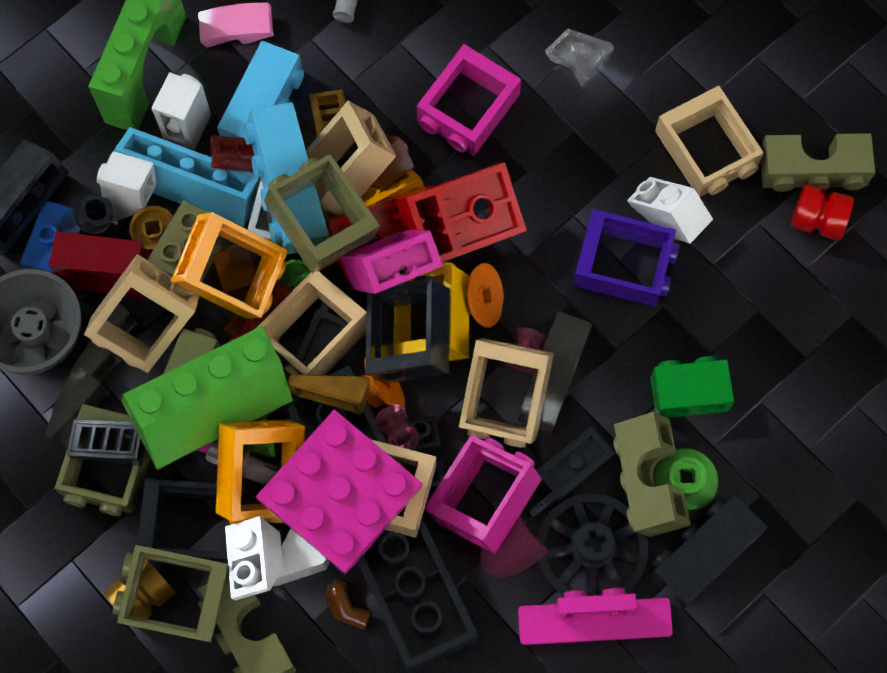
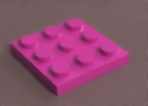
M333 410L257 494L256 498L346 575L423 485L409 471L337 411Z

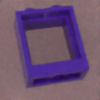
M592 209L573 286L656 307L659 297H667L672 276L665 274L668 263L675 264L680 244L673 242L676 230ZM601 234L661 248L652 288L591 273Z

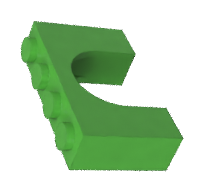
M181 0L125 1L88 86L105 124L128 130L129 127L139 130L150 104L142 83L146 53L152 39L175 45L186 19Z

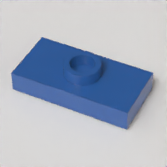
M49 201L44 204L39 211L20 262L22 268L40 269L53 273L48 265L55 232H59L62 217L72 207Z

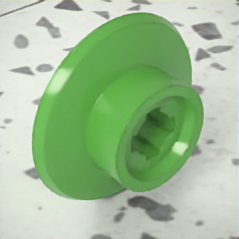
M677 448L676 454L661 459L653 472V480L656 487L668 483L684 489L688 512L703 509L713 500L717 493L718 474L714 464L706 455L691 448ZM690 472L693 475V482L682 483L680 481V474Z

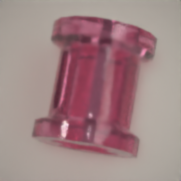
M517 327L515 332L517 336L515 345L539 350L541 346L546 344L547 338L534 329ZM505 362L509 367L523 373L532 374L536 370V368Z
M393 404L382 409L377 414L375 420L380 430L385 432L388 438L387 444L412 450L418 444L420 435L417 429L410 426L407 421L408 416L404 406Z

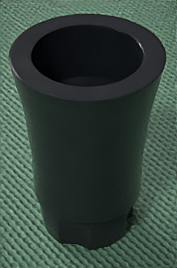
M97 193L88 194L81 198L74 208L64 214L60 221L59 232L108 237L109 227L113 221L114 210L112 203L108 198L101 197Z

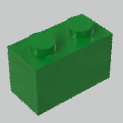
M712 356L698 358L695 360V363L680 364L678 360H668L659 363L658 367H654L650 377L655 413L666 418L729 412L734 403L728 360L717 361L716 357Z

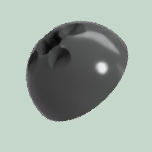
M40 269L16 270L1 276L0 369L14 374L31 375L45 372L59 365L73 351L81 333L82 313L74 291L57 275Z

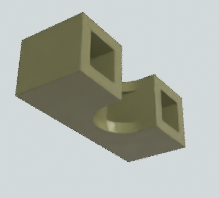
M871 133L836 134L829 147V158L826 160L810 158L802 148L801 135H765L760 147L764 152L760 160L762 187L773 188L779 192L789 191L793 188H803L804 184L823 188L824 190L829 187L858 190L868 186L875 174Z
M651 412L614 424L616 433L614 448L621 460L623 472L620 474V480L623 489L627 493L629 502L627 517L634 532L652 537L691 526L684 489L668 483L656 487L653 480V472L657 463L665 457L676 454L670 419Z
M228 572L216 621L221 632L216 634L215 637L225 655L233 653L239 665L233 668L234 673L296 672L276 633L259 641H251L243 637L241 632L243 618L248 612L261 604L256 595L236 601L231 598ZM207 584L198 588L203 598L205 597ZM204 599L198 601V605L201 610Z

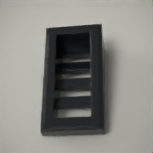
M74 419L67 450L68 457L142 466L145 446L132 422ZM82 430L89 431L86 449L79 448ZM97 432H103L100 450L94 449ZM111 433L117 434L114 450H108ZM125 435L131 436L128 451H122Z

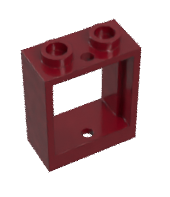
M56 231L48 266L73 291L107 295L137 254L148 260L150 255H148L141 241ZM131 287L124 295L126 298L149 299Z

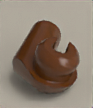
M344 579L333 580L331 585L326 588L325 598L333 617L336 620L365 631L372 613L352 605L349 596L350 585Z

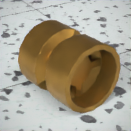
M148 206L139 210L130 222L129 232L132 240L143 242L148 255H151L172 220L173 215L167 209L159 206Z
M145 559L132 616L145 619L152 615L151 606H162L176 593L147 559ZM118 578L103 591V594L112 605H114L117 591L124 592L127 579Z

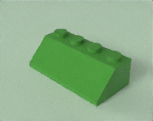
M262 326L124 393L122 404L157 470L218 440L219 423L255 421L293 402L280 358Z

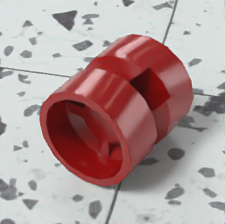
M804 184L795 207L791 228L808 233L818 229L820 236L840 242L851 215L854 198L837 192L827 196L823 188Z

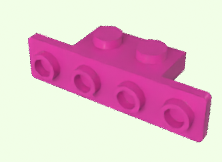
M624 588L605 589L602 591V596H587V591L584 590L568 591L564 593V598L557 599L556 604L520 606L518 608L521 645L670 637L673 634L670 600L668 598L636 600V594H626Z

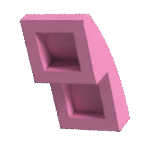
M244 3L199 12L200 43L209 48L238 39L244 45L273 36L271 5L269 3Z

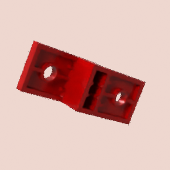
M505 162L436 186L420 187L367 206L380 225L375 234L379 240L405 229L431 231L442 262L527 231ZM480 198L485 199L489 205L488 215L483 219H479L473 211L474 203ZM346 214L325 221L330 237L353 225ZM339 258L338 262L348 290H353L343 262Z

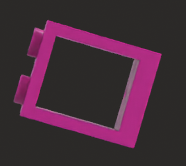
M463 44L418 103L417 121L426 132L433 135L437 133L447 139L449 145L455 150L462 153L466 151L475 156L519 97L521 79ZM459 73H462L498 96L472 131L434 107Z
M405 229L353 250L341 257L352 289L373 294L443 266L431 231ZM406 269L404 275L399 273V271Z
M470 435L426 504L424 511L436 524L495 555L542 478L533 467L535 462L523 453L515 452L512 455L504 451L505 448L492 438L486 437L483 441ZM485 461L517 477L487 526L455 509Z

